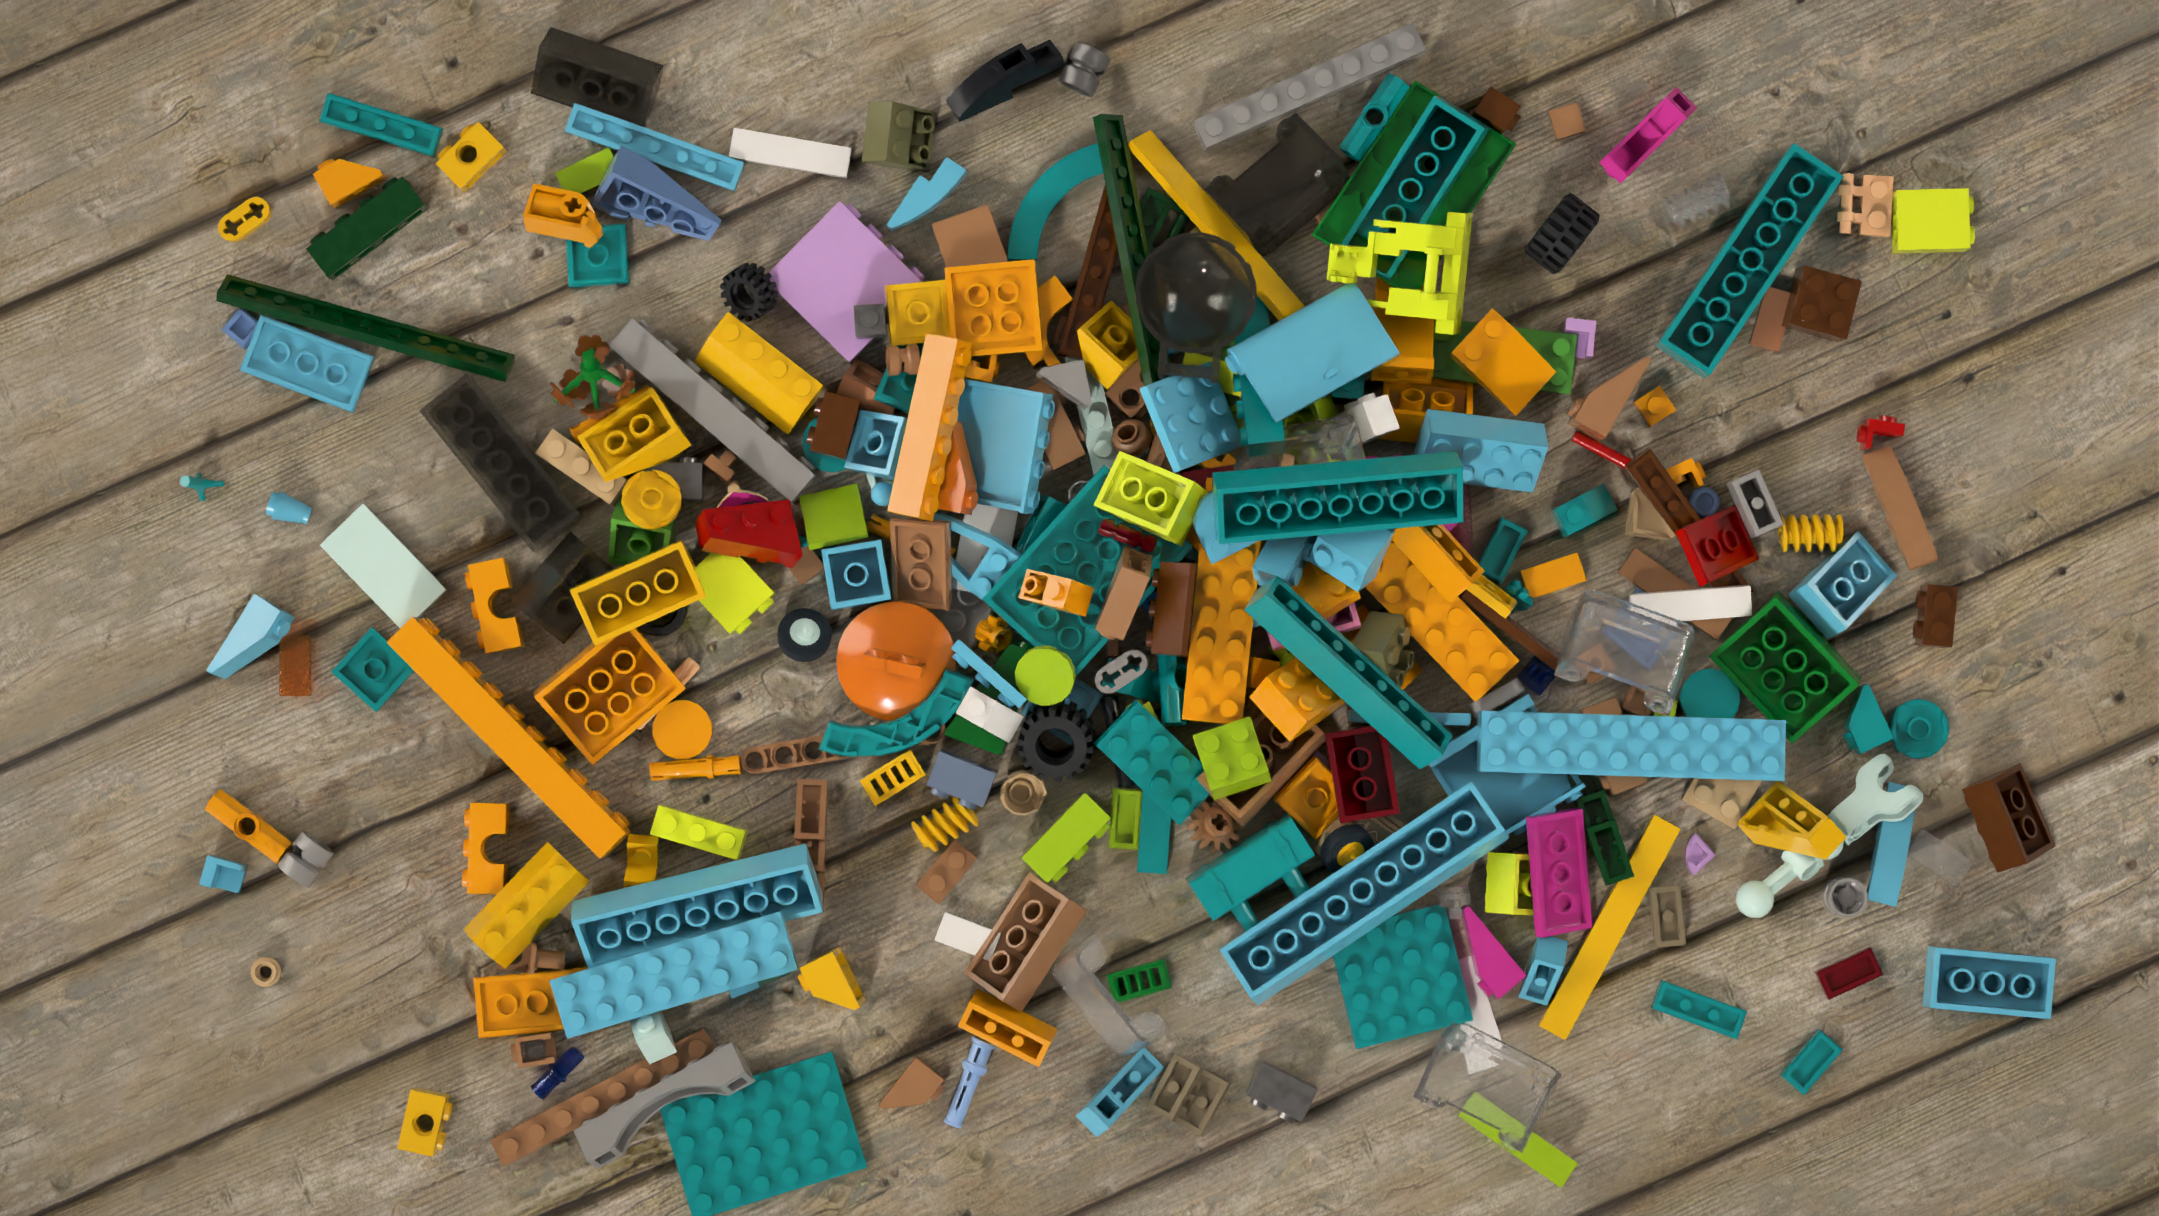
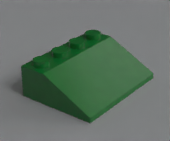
M1779 590L1709 655L1715 664L1769 720H1786V738L1792 744L1860 685L1862 678Z

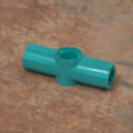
M1388 73L1338 149L1352 160L1360 163L1410 86L1397 76ZM1370 111H1376L1381 115L1382 122L1377 125L1370 124L1366 119V114Z
M1157 654L1158 669L1153 672L1152 685L1154 690L1160 694L1161 724L1168 727L1187 725L1188 721L1182 719L1187 673L1184 657Z

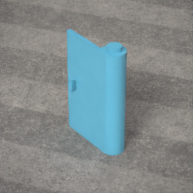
M1347 283L1229 348L1225 362L1232 373L1237 372L1241 376L1244 374L1247 376L1275 423H1278L1393 359L1400 352L1355 283Z

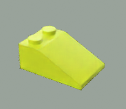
M1119 451L1095 500L1094 506L1149 533L1182 546L1192 526V517H1194L1198 501L1208 492L1195 481Z

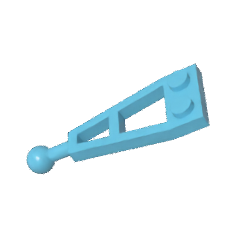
M886 482L877 483L871 490L873 502L879 506L889 505L892 486ZM938 510L934 514L933 520L950 521L951 533L955 531L990 547L972 576L951 556L952 576L964 588L982 600L1022 554L994 535Z

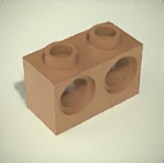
M1139 360L1105 393V396L1128 419H1133L1135 416L1141 419L1148 412L1139 390L1144 387ZM1126 391H1135L1139 395L1140 400L1135 406H1127L1122 401V395Z

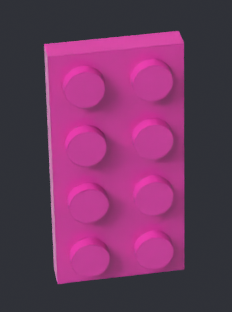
M1572 808L1526 817L1535 936L1543 938L1592 928L1583 809Z

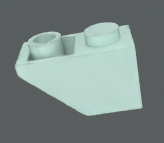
M662 1011L629 1020L636 1043L649 1065L677 1052L671 1031Z

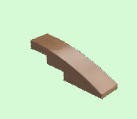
M1891 445L1862 455V462L1874 485L1873 491L1886 515L1885 521L1909 571L1938 561V556L1923 517Z
M797 779L795 846L807 844L822 891V902L824 905L828 780Z

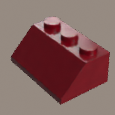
M1372 726L1326 733L1325 738L1340 823L1400 814L1388 740Z

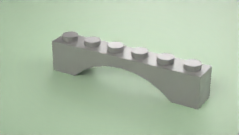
M732 1042L716 1047L713 1053L708 1056L691 1061L687 1064L686 1068L676 1074L672 1073L664 1076L658 1084L651 1088L639 1090L634 1094L633 1098L626 1102L612 1105L608 1112L601 1116L587 1119L582 1123L581 1127L574 1130V1133L586 1161L596 1169H600L623 1156L641 1126L665 1105L682 1098L701 1094L730 1096L755 1082L742 1051Z

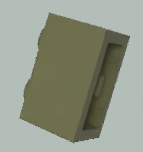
M894 101L868 102L862 162L888 168L930 172L937 112Z
M1370 611L1352 644L1400 688L1403 686L1404 677L1408 669H1411L1414 664V652L1411 651L1409 644L1410 630L1406 627L1404 615Z

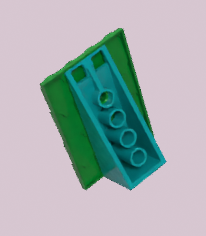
M1415 80L1312 233V236L1329 247L1330 244L1367 247L1370 231L1396 233V228H1379V226H1374V219L1446 226L1448 212H1473L1517 143ZM1429 158L1435 159L1436 167L1434 169L1427 167V160ZM1404 250L1403 256L1378 254L1376 276L1392 287L1421 290L1425 280L1427 254L1411 250Z

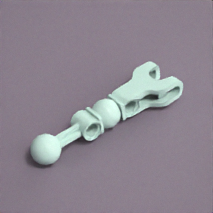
M1879 754L1862 766L1856 776L1855 791L1827 815L1847 838L1826 860L1837 857L1843 849L1844 842L1849 846L1851 842L1860 838L1881 821H1902L1922 803L1923 792L1914 785H1907L1896 792H1886L1883 790V783L1893 773L1894 769L1893 761L1888 755ZM1784 851L1781 858L1785 863L1762 882L1750 880L1742 884L1736 896L1738 909L1750 918H1761L1767 915L1773 908L1774 895L1797 876L1802 881L1813 877L1821 867L1825 866L1822 861L1825 859Z

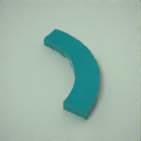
M1098 143L1067 155L1042 174L1030 188L1016 213L1008 243V261L1037 260L1040 237L1054 207L1074 187L1087 179L1103 174Z
M946 668L941 680L927 699L909 713L888 722L874 725H849L829 720L819 750L837 755L857 757L882 756L912 747L938 731L955 714L969 688L972 686L974 678Z

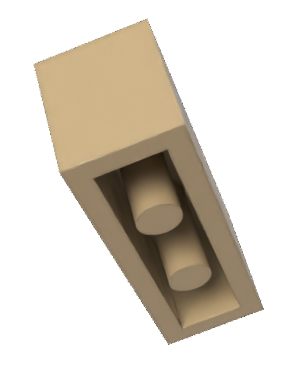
M552 428L536 451V454L605 502L614 506L619 495H622V489L627 479L620 477L605 482L587 452Z

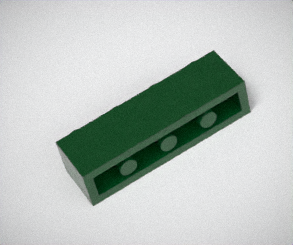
M394 177L382 186L383 191L375 197L372 195L366 197L358 204L359 209L351 215L348 213L342 215L334 222L335 227L327 233L324 231L320 232L310 240L311 245L306 250L329 279L335 280L428 210V207L404 177L399 179Z

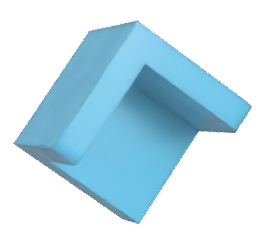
M207 855L199 885L209 888L217 887L239 893L248 864L216 855Z

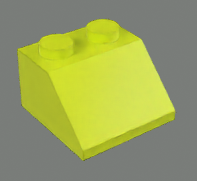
M1488 852L1485 912L1534 915L1529 854Z

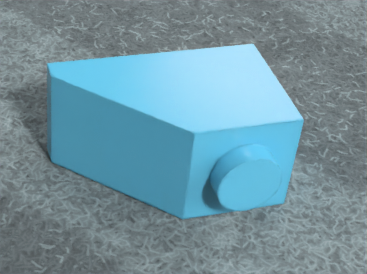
M1552 936L1537 937L1525 970L1527 976L1523 978L1518 995L1519 998L1548 1005L1564 968L1568 941Z

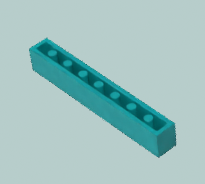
M1275 576L1254 592L1244 610L1416 767L1422 769L1444 754L1453 735L1281 578Z

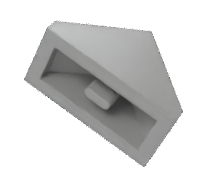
M1084 360L1043 367L1036 373L1035 376L1084 410L1092 403Z

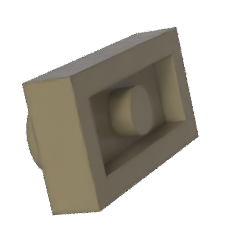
M1680 885L1649 887L1654 947L1686 945Z

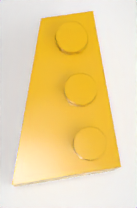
M1776 781L1736 823L1754 844L1825 860L1847 838L1827 815L1780 781Z

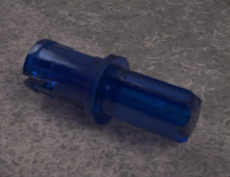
M571 1047L555 1064L550 1063L548 1065L549 1069L530 1086L532 1091L539 1098L545 1100L561 1082L565 1083L567 1081L566 1076L584 1059L582 1052L576 1047Z

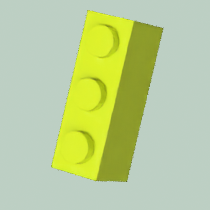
M658 805L650 835L734 860L740 859L748 830L665 805Z

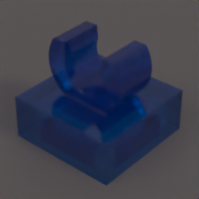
M1533 655L1516 677L1535 694L1540 696L1559 672L1551 669Z

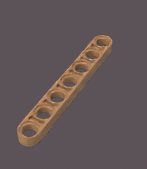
M945 724L941 726V733L937 738H926L912 747L940 742L945 736ZM824 735L748 748L741 756V765L746 772L759 774L853 757L823 751L819 758H809L806 755L805 748L813 741L821 744ZM781 747H788L792 750L793 758L788 764H781L776 759V752ZM751 752H758L763 757V764L758 769H751L746 763V758Z

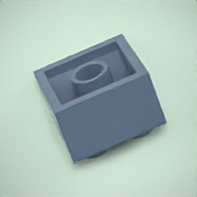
M942 749L939 751L926 785L932 787L930 793L948 799L950 794L960 798V805L976 810L977 806L984 807L998 771Z

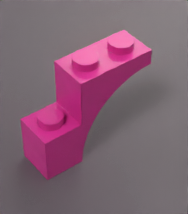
M1676 87L1599 163L1610 177L1616 179L1621 184L1697 107Z

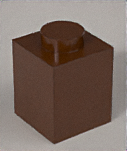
M1490 86L1472 116L1503 134L1506 128L1512 131L1521 116L1517 114V111L1521 105Z

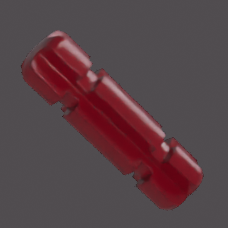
M1103 519L1098 529V533L1106 537L1113 536L1114 540L1135 548L1139 546L1141 550L1149 553L1154 551L1157 544L1156 537L1149 534L1142 535L1141 531L1122 524L1116 525L1114 521L1109 519Z

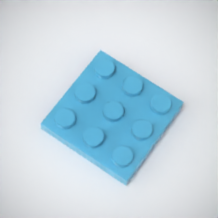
M1211 361L1139 389L1173 473L1241 447L1239 429Z

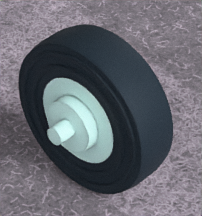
M808 608L795 609L786 614L781 620L777 631V640L782 652L787 657L799 662H811L822 657L828 650L832 638V631L828 620L821 613Z

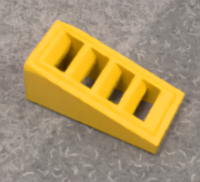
M910 749L861 779L860 782L873 804L877 806L926 776V773ZM906 760L915 775L909 777L901 762ZM894 766L897 767L905 780L901 784L891 770ZM885 772L894 785V788L889 790L881 777V774ZM873 779L877 780L884 792L880 797L870 782Z

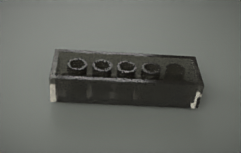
M464 374L419 410L532 552H540L584 516L471 375Z

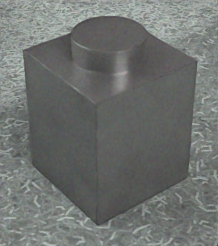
M884 303L853 305L855 336L857 339L887 337Z

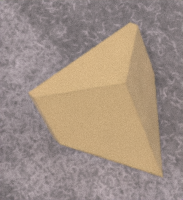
M1640 488L1630 493L1625 535L1666 541L1676 536Z

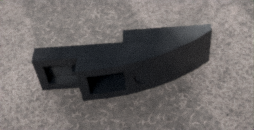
M1051 40L1030 49H1026L1020 43L994 57L966 78L946 99L947 105L958 121L961 122L1012 99L1011 89L1065 66L1063 56Z

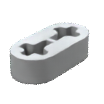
M1130 650L1122 654L1097 672L1095 676L1096 687L1103 693L1111 694L1145 672L1147 668L1146 656L1138 650ZM1132 655L1134 658L1140 657L1142 659L1138 672L1134 669H1130L1125 673L1122 671L1121 668L1128 664V656ZM1116 671L1120 672L1121 676L1114 680L1115 686L1110 689L1108 685L1101 686L1100 682L1103 680L1101 674L1103 672H1107L1109 675Z
M1516 677L1485 694L1477 702L1473 701L1468 704L1475 718H1477L1478 711H1490L1522 693L1525 689L1519 678Z

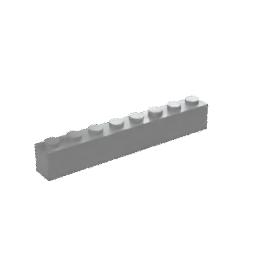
M1413 22L1194 120L1193 127L1206 153L1423 56L1426 49Z
M632 318L609 346L794 504L817 477L811 472L815 467L802 455L798 460L791 455L789 451L792 447L781 437L778 436L776 440L766 433L769 427L759 418L749 419L744 414L747 408L733 397L728 401L720 393L724 389L711 377L707 382L700 377L698 373L701 369L690 359L687 358L685 362L675 355L678 349L668 340L658 341L653 336L656 330L642 319L637 323Z

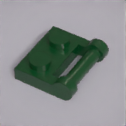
M1148 187L1140 202V209L1149 255L1158 262L1169 266L1171 262L1169 257L1186 224L1191 219L1173 199ZM1171 210L1177 213L1178 216L1159 250L1152 245Z

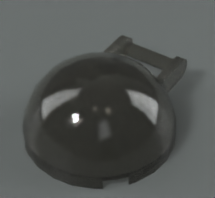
M1197 232L1184 233L1168 238L1151 254H1148L1138 272L1135 286L1136 304L1143 324L1154 338L1160 342L1157 378H1165V375L1210 379V383H1218L1221 348L1227 346L1243 332L1254 313L1257 294L1252 268L1249 262L1246 263L1244 258L1235 250L1236 247L1218 236ZM1168 347L1186 353H1207L1212 351L1211 367L1166 363Z

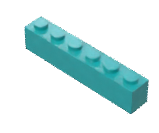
M1244 280L1228 281L1227 293H1222L1224 311H1230L1231 320H1226L1227 338H1233L1235 346L1266 329L1270 324L1267 306ZM1233 374L1234 392H1240L1241 401H1236L1238 419H1244L1245 428L1240 429L1241 446H1247L1248 457L1285 453L1283 421L1275 423L1245 374L1242 376Z

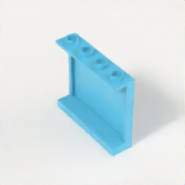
M964 378L965 388L958 404L957 421L962 422L977 482V504L1019 511L1022 514H1034V509L1038 507L1040 501V492L1037 491L1039 479L1043 477L1045 471V462L1042 461L1044 449L1048 447L1050 441V433L1047 431L1049 419L1053 417L1055 403L1052 401L1053 394Z
M1529 694L1521 696L1499 710L1538 712ZM1478 724L1450 740L1444 754L1428 764L1448 797L1472 781L1507 834L1514 832L1515 835H1519L1527 830L1526 817L1556 812L1555 805L1563 800L1567 804L1583 795L1580 790L1586 787L1578 775L1572 774L1570 775L1576 786L1571 788L1566 774L1477 772ZM1504 841L1503 843H1501L1500 845H1498L1497 847H1495L1494 849H1496V848H1498L1499 846L1503 845V844L1505 843V841Z

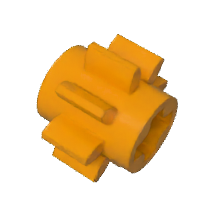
M989 615L988 619L980 621L977 625L974 638L981 641L978 645L980 649L987 653L992 651L998 654L999 650H1004L1009 646L1013 631L1007 629L1008 623L1004 619Z

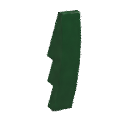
M1566 774L1570 787L1576 786L1571 775ZM1578 775L1586 787L1580 790L1583 795L1574 801L1577 808L1583 809L1585 833L1605 886L1634 877L1616 819L1613 817L1605 790L1602 789L1598 775Z

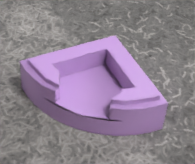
M1696 833L1689 838L1685 848L1686 865L1691 874L1695 875L1716 856Z

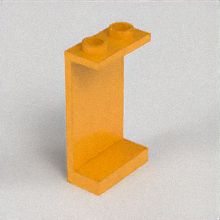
M1377 276L1375 300L1388 301L1389 287L1392 286ZM1374 307V313L1400 354L1371 371V380L1432 384L1434 372V319L1385 314L1386 308Z

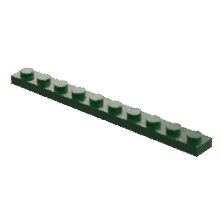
M1099 114L1093 117L1141 373L1144 386L1173 375L1123 115Z
M229 274L226 275L217 291V302L506 382L514 365L515 355Z

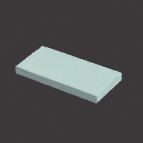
M362 504L320 544L330 557L399 628L405 625L412 617L419 618L447 591L444 585L365 504Z

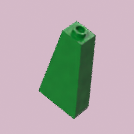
M1018 640L1017 645L1010 643L992 667L1019 693L1020 691L1015 681V670L1022 656L1028 650L1034 648L1031 644ZM980 683L976 690L1006 706L997 698L1001 693L993 685L987 689ZM1014 705L1011 710L1016 713L1018 712L1019 708ZM958 714L944 734L1002 756L1006 741Z

